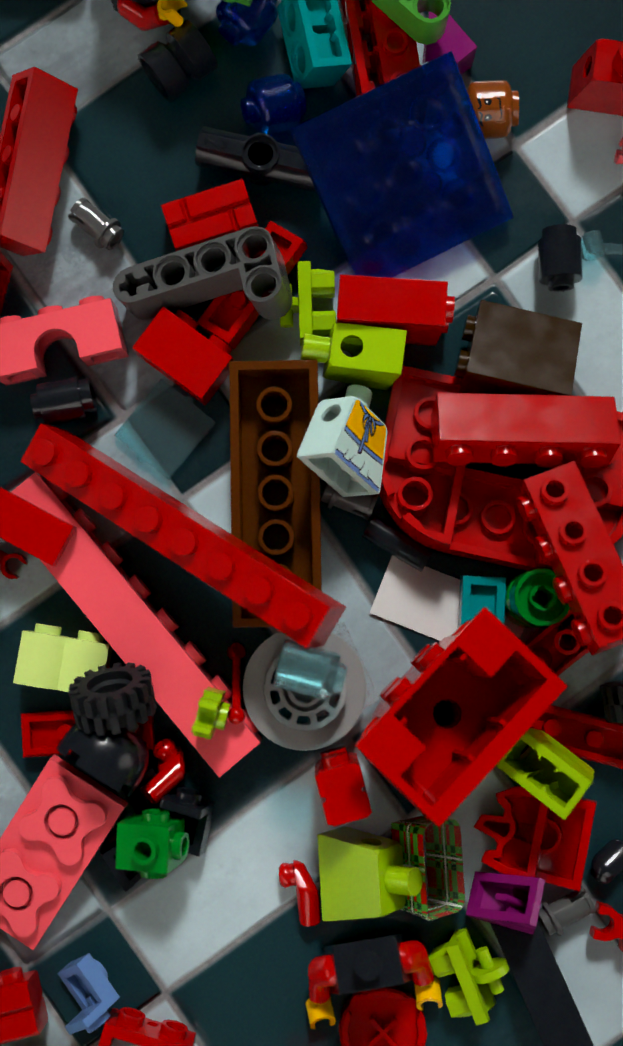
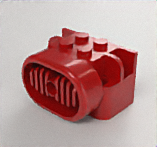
M483 607L472 620L466 621L459 626L451 636L444 637L439 644L437 642L432 645L427 644L417 653L410 662L413 666L401 678L397 676L380 693L379 696L382 699L372 714V720L367 724L361 733V738L355 744L366 759L417 810L438 827L449 818L568 687L486 607ZM444 700L450 705L452 715L446 724L438 725L434 720L433 711L436 704Z

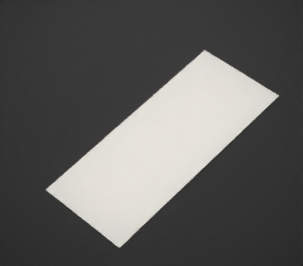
M392 555L369 613L442 641L444 637L451 636L458 628L460 580L426 566L420 572ZM505 615L504 625L519 639L524 628L512 623Z

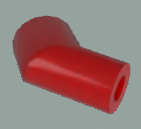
M168 738L159 741L155 745L153 754L158 758V773L141 788L145 797L154 805L160 802L161 797L170 793L182 781L185 775L184 752L180 746H176V743Z
M293 860V863L290 864L282 863L279 866L280 885L284 888L296 886L300 924L306 927L319 924L321 921L319 892L305 864L297 860Z

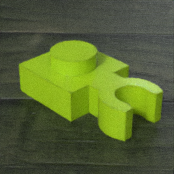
M211 687L204 690L203 697L199 700L198 713L191 730L194 736L211 740L215 735L216 729L224 731L231 704L223 702L226 691Z

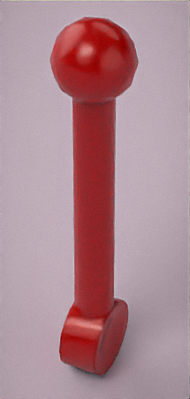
M236 642L227 649V655L232 660V708L229 710L228 719L233 724H240L245 719V712L241 708V659L246 655V650L242 644Z

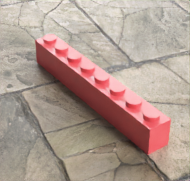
M37 472L33 473L11 493L77 527L56 566H52L42 560L40 561L125 664L135 663L136 667L143 665L146 670L149 669L156 702L220 778L261 743L262 737L250 719L247 709H244L245 719L242 723L233 724L227 718L224 731L216 729L215 735L211 740L194 736L191 730L196 720L199 700L203 697L204 690L211 687L226 691L223 702L231 704V709L232 701L230 698L232 697V689L219 674L214 678L211 677L202 666L207 661L202 652L192 641H189L187 644L182 642L174 632L179 628L177 622L163 607L158 611L147 599L152 594L151 591L136 574L129 578L120 567V564L124 561L120 553L108 541L102 545L92 533L97 526L81 508L75 512L67 503L65 498L70 495L69 493Z

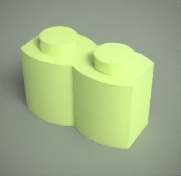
M36 623L34 631L22 630L13 683L68 692L69 686L74 684L75 678L78 676L85 677L84 672L88 670L97 672L99 671L98 667L106 665V668H110L113 648L109 643L103 642L104 637L100 633L79 630L78 637L73 638L62 636V627Z

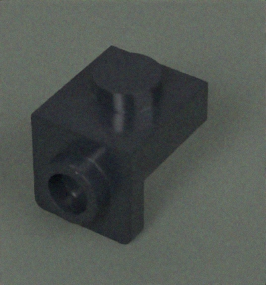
M178 787L177 790L161 797L159 807L170 811V817L185 818L184 832H187L189 835L188 854L199 857L205 853L216 801L202 798L203 793L197 789Z

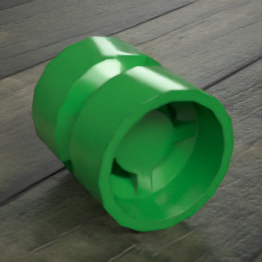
M534 569L513 577L506 584L505 615L512 623L523 628L546 627L560 622L567 615L570 607L568 603L562 604L556 595L553 586V579L556 578L553 570Z

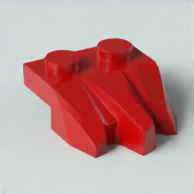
M515 786L496 793V801L504 808V816L481 814L473 826L494 838L498 844L496 849L485 851L481 862L502 874L538 877L545 880L546 883L580 892L597 801L581 798L569 816L564 820L522 786Z

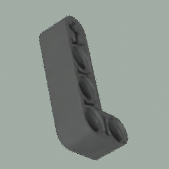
M258 226L239 230L127 267L119 272L113 282L115 297L131 314L142 320L155 318L163 306L173 312L242 289L256 311L266 319L273 320L285 316L293 303L284 258L270 233ZM266 250L262 256L254 258L258 252ZM224 264L221 269L213 272L218 265ZM183 277L179 283L174 285L177 279ZM275 288L271 295L261 298L266 290Z

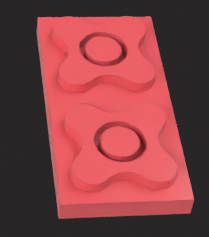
M53 755L49 759L0 838V929L32 950L41 941L128 804V802L57 755Z

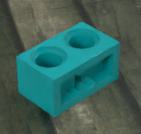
M281 0L277 6V11L295 88L334 86L352 65L338 0Z

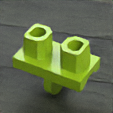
M298 261L299 297H292L293 303L290 310L285 316L280 318V327L291 328L293 327V314L299 313L300 348L302 347L304 333L328 337L334 323H336V311H312V298H335L334 271L311 269V261Z
M465 927L455 930L449 942L434 948L429 956L433 972L438 978L456 973L460 983L458 986L448 988L445 993L446 1005L451 1017L473 1016L475 1024L480 1025L488 1023L490 1020L488 1011L496 1004L494 995L504 991L500 978L508 973L509 965L504 957L492 958L487 946L476 950L468 929Z

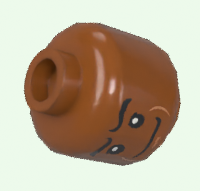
M506 80L472 82L467 88L466 98H458V125H466L467 133L472 139L505 138L509 135L512 126H518L519 92L518 90H512L509 82Z

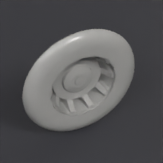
M278 632L266 639L250 658L244 674L243 698L250 719L266 738L275 744L292 750H316L337 742L355 725L365 703L366 678L362 664L354 650L336 634L331 633L323 647L306 649L282 632ZM300 654H313L312 661L302 662ZM293 656L295 662L287 669L281 665V662ZM321 658L331 664L329 669L324 670L319 666ZM275 670L282 674L278 684L271 683ZM335 673L338 677L339 686H332L330 677ZM270 691L279 692V702H272ZM339 694L335 706H331L329 704L331 695ZM285 707L290 712H292L290 718L287 719L279 712V710ZM323 709L328 711L326 716L317 720V713ZM299 716H309L310 722L299 723L297 719Z

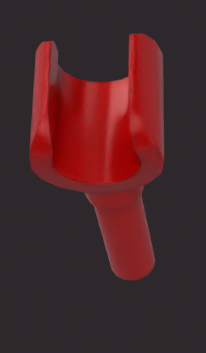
M0 550V570L2 574L9 579L19 578L17 574L9 571L7 567L8 561L11 558H17L27 565V558L21 553L7 554Z

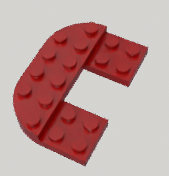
M402 365V373L392 385L384 423L388 433L380 497L391 518L415 541L436 551L526 571L534 569L553 570L550 562L544 563L541 560L534 542V538L538 537L532 521H524L517 505V497L520 496L519 493L524 480L465 468L466 465L455 466L447 462H433L431 413L437 393H458L461 378ZM618 411L617 417L621 445L609 465L597 468H585L577 465L613 545L623 535V412ZM559 464L557 466L551 467V469L562 466L564 464Z

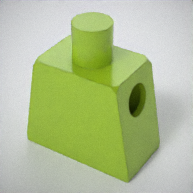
M340 322L334 323L328 337L304 333L300 360H318V363H324L322 377L325 379L388 390L402 373L407 330ZM342 350L349 352L352 357L346 356Z
M532 728L520 738L496 765L564 820L580 801L594 779V769L546 732ZM529 745L527 750L521 755L523 749Z
M345 826L317 834L322 921L382 917L403 908L406 902L405 895L416 896L419 894L422 887L421 871L417 867L403 866V850L398 841Z

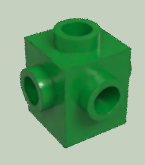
M146 809L142 811V814L135 813L118 822L116 869L140 871V876L146 879L167 877L168 873L183 863L189 851V835L187 832H184L185 818L170 817V811L165 809Z

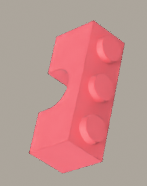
M90 296L81 299L79 305L65 309L62 306L54 305L41 308L37 311L38 315L21 319V316L17 315L0 318V382L5 386L46 377L44 365L45 351L51 343L59 339L74 340L77 344L79 357L87 366L129 357L118 308L111 298L104 299L103 296Z

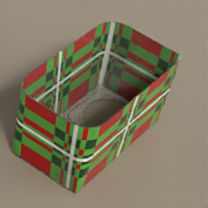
M425 816L392 822V840L398 841L402 846L403 866L417 867L422 874V887L419 894L416 896L405 895L406 902L401 910L426 920H433L459 912L465 902L461 827L458 821L447 819L440 827L433 824Z

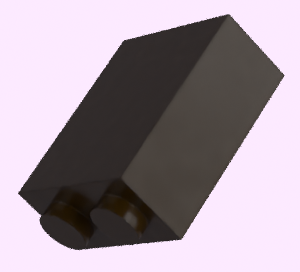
M480 300L475 316L467 315L461 340L468 341L467 351L460 350L454 375L461 377L458 393L572 396L582 323Z

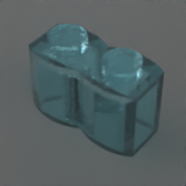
M284 639L273 686L329 701L332 692L341 693L347 666H344V663H340L341 656L337 652L318 647L306 649L295 641Z

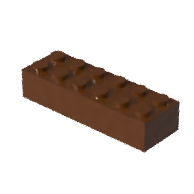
M318 360L229 361L231 534L322 591L320 477L297 458L298 450L318 405ZM232 600L233 627H273Z

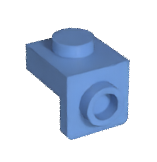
M90 953L71 961L57 973L82 1009L65 1026L70 1035L86 1029L88 1033L96 1030L110 1017L107 1009L120 998L108 981V974L104 966L99 961L93 959Z

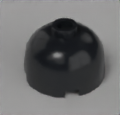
M137 722L136 728L128 730L126 727L120 728L121 733L112 734V730H107L105 735H97L96 730L91 734L84 733V729L79 730L76 724H74L56 747L65 757L71 749L70 754L78 759L75 765L114 790L120 792L123 789L129 797L132 796L142 781L148 768L149 752L146 742L137 734L141 726Z

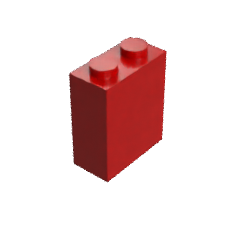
M340 274L337 323L407 330L405 344L436 346L441 334H447L449 323L453 322L455 297L447 296L448 281Z

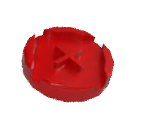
M395 985L355 992L342 1009L339 1021L341 1046H425L427 1029L424 1012L417 1009L416 998L401 986Z

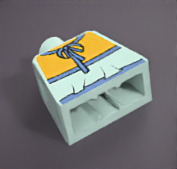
M350 385L347 387L345 397L322 400L317 405L297 453V458L342 497L379 494L381 489L388 431L386 425L369 409L372 391L362 385Z

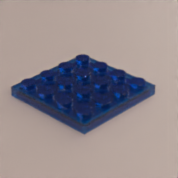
M452 51L435 57L289 129L352 275L393 278L514 218Z

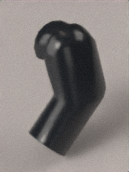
M610 840L594 855L591 863V875L597 882L602 884L611 883L615 876L623 870V840Z

